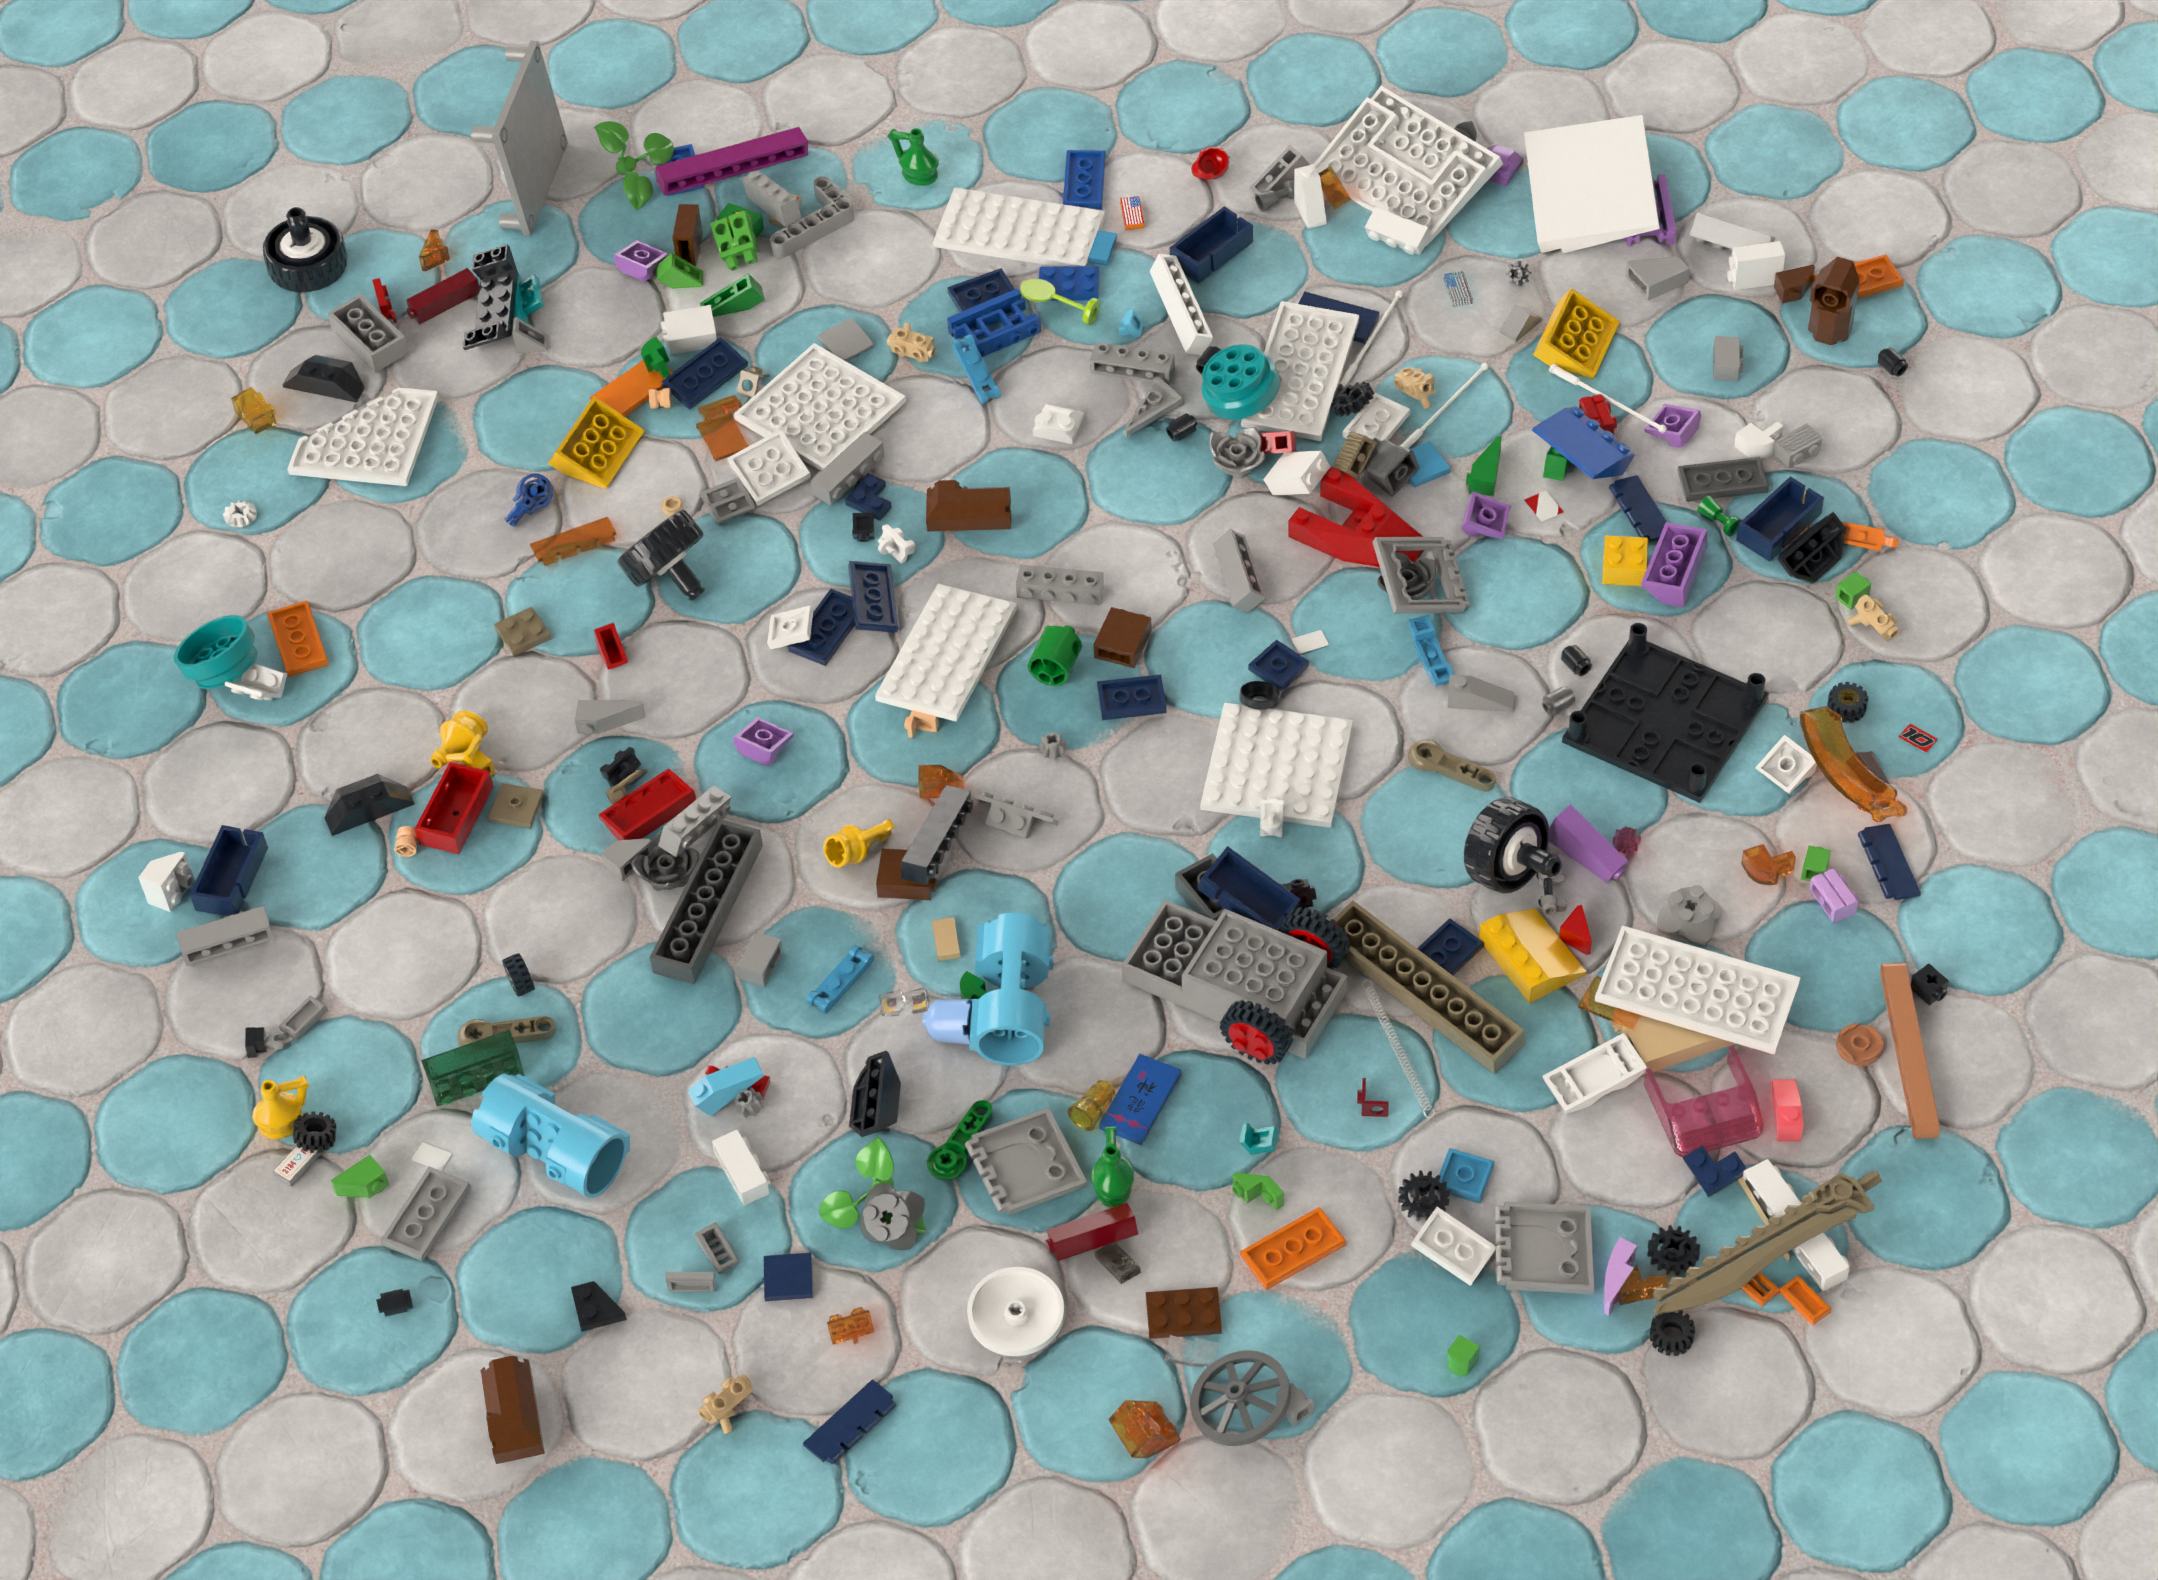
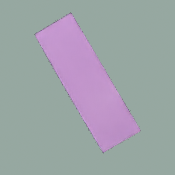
M1621 1237L1613 1248L1605 1275L1603 1305L1604 1314L1608 1316L1633 1278L1634 1268L1631 1267V1264L1636 1258L1637 1245Z

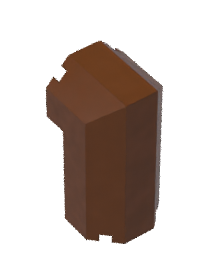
M1837 256L1820 270L1811 288L1810 301L1812 305L1808 330L1810 333L1812 331L1815 341L1834 345L1839 340H1842V342L1847 341L1852 331L1860 283L1852 260Z
M938 480L932 489L931 486L927 489V532L1011 529L1010 487L968 488L964 486L962 488L956 480Z
M516 1356L493 1359L489 1362L487 1370H485V1367L480 1370L487 1411L486 1419L490 1442H492V1452L496 1464L545 1454L530 1362L524 1358V1362H520Z

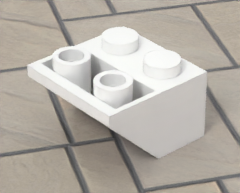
M178 852L150 861L138 877L148 904L169 912L180 903L182 896L194 882V876L184 852Z

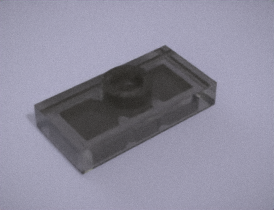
M1116 1242L1109 1243L1094 1252L1095 1258L1121 1284L1141 1273L1140 1266Z

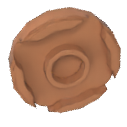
M1853 1023L1845 1026L1839 1032L1836 1041L1837 1052L1847 1063L1856 1066H1867L1875 1063L1880 1058L1883 1051V1038L1872 1026Z

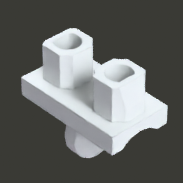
M888 524L883 525V534L878 540L880 543L878 547L879 552L883 555L890 553L901 564L905 563L907 556L914 553L915 543L912 540L904 541V534L901 529H892Z
M1268 796L1266 800H1261L1260 836L1273 835L1282 838L1284 801H1280L1279 797Z

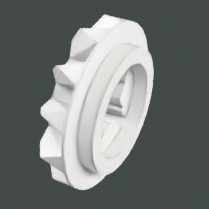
M238 500L235 504L231 502L230 507H225L223 516L228 525L244 527L255 520L257 510L254 504H250L248 500L244 502Z

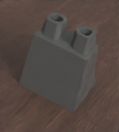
M1374 438L1373 441L1377 444L1363 473L1388 495L1393 497L1420 467L1413 450L1398 446L1386 439L1381 441Z

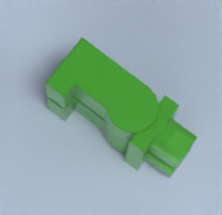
M745 210L728 216L729 219L725 217L710 223L720 257L726 262L731 271L740 268L738 259L743 257L747 264H753L758 261L757 252L760 251L753 232L751 215Z

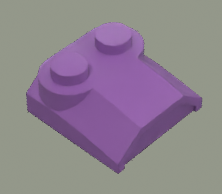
M1498 144L1490 146L1487 149L1500 156L1503 165L1489 180L1507 186L1523 163V158L1515 150Z
M636 240L614 254V262L618 270L623 274L631 275L640 281H648L653 277L657 265L668 257L669 253Z
M1663 404V407L1652 421L1659 425H1665L1667 428L1666 432L1660 433L1657 428L1650 424L1645 427L1644 431L1648 434L1668 439L1671 446L1680 448L1687 444L1699 429L1701 412L1697 409Z
M1472 492L1465 508L1461 524L1462 530L1465 534L1473 537L1483 534L1504 539L1511 505Z
M757 716L734 736L733 744L741 755L762 765H770L776 762L777 753L792 739L794 732L787 731Z

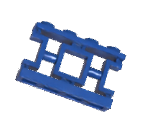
M1017 288L947 318L948 332L955 339L971 334L981 357H984L1040 333L1041 319L1035 313L1027 317L1023 314L1022 311L1026 310V303ZM1010 312L1013 313V315H1010L1008 317L1006 316V314ZM997 321L1003 324L1004 327L992 332L987 328L988 325ZM1017 321L1020 322V324H1017L1015 326L1012 324ZM975 327L978 328L977 330H975V331H973V332L970 330V329L975 328ZM982 336L985 337L984 339H982V340H980V341L977 339V338L982 337Z

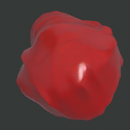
M1209 146L1202 149L1191 167L1193 176L1201 179L1205 178L1206 180H1215L1223 176L1229 169L1230 156L1222 148Z

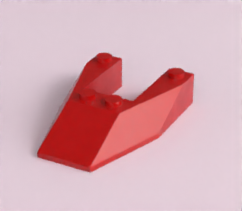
M1330 467L1320 480V497L1352 510L1353 512L1346 521L1339 525L1301 507H1298L1288 520L1289 538L1341 561L1376 567L1380 566L1373 545L1375 537H1423L1352 476L1333 467ZM1424 550L1396 552L1405 554L1411 562L1415 563Z

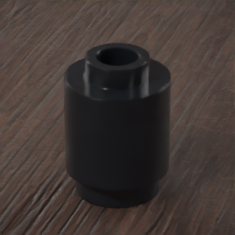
M1216 346L1207 347L1197 360L1196 370L1202 374L1209 359L1221 351V349Z
M1892 347L1884 348L1878 354V364L1891 375L1899 377L1907 370L1908 364L1906 359Z
M1185 413L1170 422L1169 426L1166 427V432L1172 441H1180L1196 431L1197 421L1193 415Z
M1569 645L1563 649L1561 660L1574 674L1584 676L1591 670L1592 663L1590 658L1577 645Z
M401 1288L380 1293L381 1298L376 1299L379 1313L384 1312L385 1317L408 1312L407 1309L413 1308L409 1289L403 1290Z

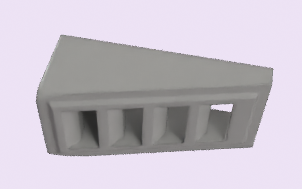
M716 1222L695 1233L694 1238L718 1274L739 1263L738 1258ZM712 1236H715V1237H716L715 1239H713V1240H711V1241H709V1242H706V1241H705L706 1239H708V1238H710V1237H712ZM720 1243V1246L712 1250L710 1249L714 1244ZM723 1249L725 1250V1253L717 1257L714 1256L715 1253ZM728 1256L731 1259L722 1265L718 1263V1261Z

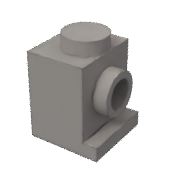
M1291 1383V1399L1285 1416L1294 1426L1313 1414L1314 1402L1311 1398L1307 1399L1302 1389L1298 1390ZM1280 1389L1276 1392V1405L1279 1400Z

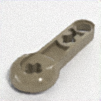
M1428 739L1415 742L1409 749L1408 761L1418 770L1436 771V773L1485 792L1495 787L1496 776L1493 771L1445 752L1435 741ZM1483 777L1490 778L1492 781L1490 783L1485 784L1482 783L1480 779Z
M548 1016L490 1023L482 1019H473L461 1026L458 1031L457 1041L463 1050L470 1053H478L492 1046L546 1040L554 1036L556 1028L553 1019ZM544 1024L551 1026L548 1031L539 1030V1027ZM525 1028L524 1033H519L520 1029ZM479 1034V1036H478L479 1038H478V1039H474V1038H475L474 1035Z

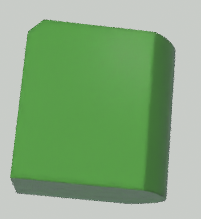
M1458 1335L1448 1349L1447 1366L1450 1371L1460 1376L1468 1375L1479 1359L1480 1346Z

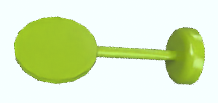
M1028 279L1022 282L1020 286V293L1028 300L1046 302L1054 298L1083 310L1082 320L1087 325H1092L1098 316L1101 301L1097 298L1090 299L1086 306L1055 294L1054 286L1042 279Z

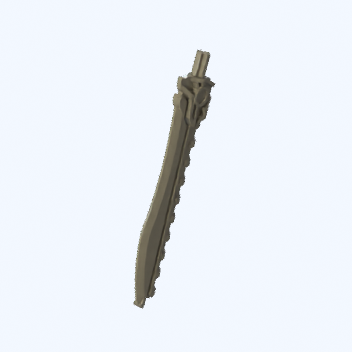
M1873 1170L1857 1181L1854 1177H1849L1844 1173L1837 1174L1810 1191L1808 1195H1804L1800 1201L1802 1202L1801 1205H1788L1784 1210L1785 1215H1771L1768 1220V1226H1755L1752 1230V1236H1738L1735 1241L1736 1246H1722L1719 1250L1720 1256H1706L1702 1262V1267H1689L1686 1271V1277H1673L1669 1282L1670 1287L1656 1288L1653 1292L1654 1299L1661 1303L1654 1307V1314L1659 1316L1661 1313L1697 1307L1736 1292L1768 1265L1793 1248L1845 1221L1855 1219L1858 1212L1867 1213L1873 1211L1875 1205L1871 1203L1865 1192L1882 1182V1179L1879 1177L1880 1174Z

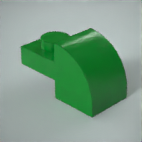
M654 337L644 344L641 349V356L648 372L652 370L655 373L659 372L664 379L670 375L666 365L670 360L662 343L657 337Z
M968 971L963 974L960 980L961 999H980L987 993L984 980Z

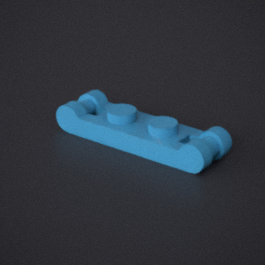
M969 334L962 340L956 339L952 341V347L980 403L983 404L988 402V399L1001 397L1000 390L983 361L973 336ZM968 347L969 351L964 352L962 348ZM988 387L989 391L985 392L983 389Z
M853 945L846 957L818 988L809 993L806 1002L812 1006L817 1005L819 1010L828 1013L872 964L874 955L869 952L865 953L861 947ZM856 959L861 960L858 964L855 963Z

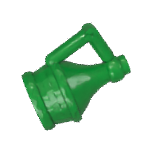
M915 128L909 133L892 129L887 137L891 140L896 155L899 158L898 162L902 167V175L905 180L920 186L934 183L938 178L937 167L939 159L934 152L925 147L922 131ZM899 139L909 140L910 147L903 151Z
M1116 1126L1105 1127L1106 1147L1102 1152V1157L1094 1164L1091 1172V1181L1097 1197L1108 1207L1124 1204L1130 1196L1131 1186L1134 1181V1170L1130 1162L1121 1156L1119 1149L1116 1147Z

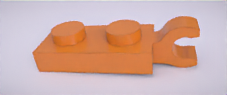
M1842 522L1846 527L1844 544L1881 551L1882 545L1897 548L1899 538L1884 536L1885 529Z

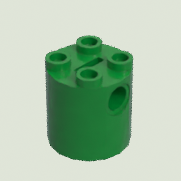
M1068 625L1064 627L1046 626L1027 665L1030 674L1036 680L1049 686H1061L1067 682L1083 647L1080 638L1075 634V629Z

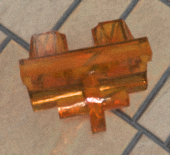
M862 1307L853 1309L851 1315L842 1317L839 1314L829 1317V1322H827L833 1345L852 1339L855 1345L859 1343L858 1337L874 1333L871 1314L869 1310L865 1311Z

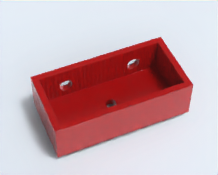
M449 762L415 827L419 845L460 854L494 788L490 771Z

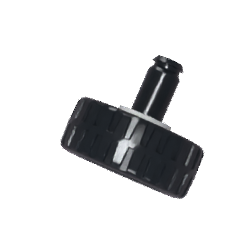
M299 207L291 208L286 214L287 220L275 226L263 242V256L267 272L276 285L289 291L312 292L323 289L338 280L347 266V252L343 235L339 228L329 220L316 216H306V212Z
M683 509L677 511L625 551L617 560L619 567L636 587L642 586L655 575L661 576L666 572L680 591L689 597L688 600L693 601L705 591L699 579L683 560L688 555L686 551L703 538V532L687 511Z
M1512 797L1496 799L1479 813L1468 832L1464 846V865L1471 879L1503 894L1518 891L1537 872L1548 877L1556 876L1561 870L1562 862L1559 857L1547 852L1550 831L1548 821L1542 811ZM1495 877L1500 878V879H1504V880H1506V881L1496 880Z

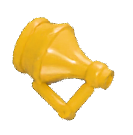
M462 710L456 712L452 719L443 722L440 726L442 744L440 749L435 750L432 754L431 764L436 768H441L448 762H473L474 755L482 738L488 733V725L485 720L476 713Z
M891 819L868 830L854 825H845L838 833L831 834L825 839L823 848L825 857L836 868L844 867L850 863L859 864L865 860L870 847L876 842L885 841L891 836V830L895 827Z
M300 1076L297 1080L283 1082L278 1085L272 1080H266L262 1083L260 1091L264 1099L254 1108L252 1118L259 1127L261 1134L265 1137L283 1139L293 1134L294 1121L298 1119V1116H303L302 1107L306 1103L309 1084L305 1076ZM298 1089L297 1096L286 1093V1091Z

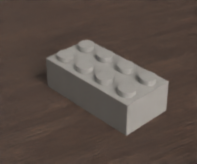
M362 294L328 312L332 330L375 373L409 354L405 336Z

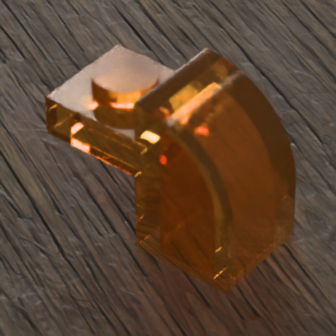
M1762 844L1743 850L1741 865L1753 881L1762 885H1776L1779 875H1787L1794 871L1796 856L1793 851L1771 857L1765 845Z

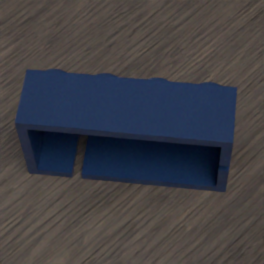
M1224 206L1169 247L1170 255L1177 256L1184 274L1199 284L1211 275V271H1216L1253 243V225L1242 217L1237 218L1236 213Z
M1790 476L1738 524L1736 541L1770 562L1782 551V548L1790 544L1821 515L1824 497L1808 488L1803 504L1805 485Z
M221 825L190 893L195 911L223 916L239 914L244 903L243 898L246 899L268 850L263 832L244 829L243 834L247 843L245 845L240 828Z
M1228 846L1203 875L1197 888L1213 901L1216 898L1219 899L1217 904L1224 909L1277 931L1288 913L1293 909L1297 910L1301 900Z

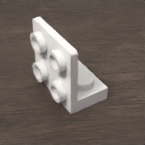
M253 663L243 674L241 682L226 681L225 686L232 688L231 692L244 695L245 693L257 700L265 699L272 701L273 698L282 697L288 673Z

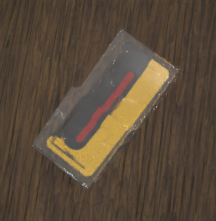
M925 987L906 993L898 989L879 995L882 1016H903L928 1011L930 1006L928 991Z

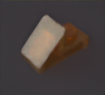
M1331 166L1318 173L1322 191L1334 210L1351 200Z
M430 230L419 255L422 271H428L450 260L448 247L443 245L438 230Z
M1636 1265L1620 1289V1305L1653 1299V1292L1656 1288H1668L1669 1283L1666 1275L1659 1277L1650 1276L1642 1280Z

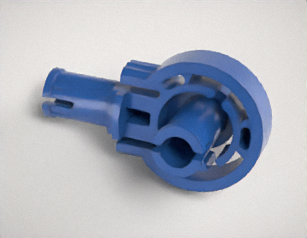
M537 473L523 477L517 485V494L512 499L516 502L515 507L505 517V521H511L509 524L515 527L526 512L532 515L536 509L548 505L553 497V486L549 479ZM529 478H537V479H533V480H531V481H528V482L525 484V481H526L527 479H529Z

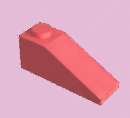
M1772 1079L1777 1141H1801L1804 1125L1802 1105L1796 1080Z

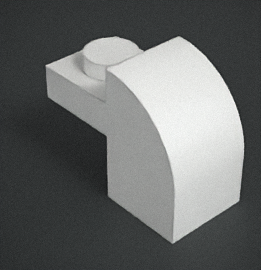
M1777 421L1766 430L1761 431L1755 425L1749 423L1736 433L1734 447L1751 458L1760 457V459L1770 457L1773 455L1775 440L1782 437L1783 425Z

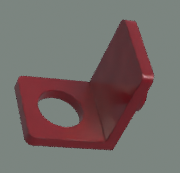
M1363 1078L1362 1090H1357V1104H1362L1361 1116L1388 1117V1101H1365L1366 1078ZM1372 1107H1381V1108H1383V1110H1381V1111H1373V1110H1371V1108H1372Z

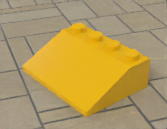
M1570 288L1559 299L1533 355L1548 366L1556 364L1565 371L1593 379L1620 321Z
M593 396L548 464L566 476L606 489L645 430Z
M1536 908L1499 914L1480 924L1479 939L1484 942L1486 950L1529 1004L1587 974V971Z

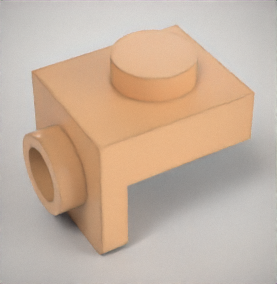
M912 710L910 716H907L905 719L904 727L908 731V737L913 738L916 729L937 733L939 720L936 716Z

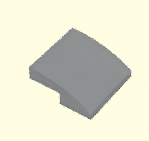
M852 318L817 335L825 350L846 362L870 350L874 345Z
M739 477L701 492V497L717 524L756 509Z

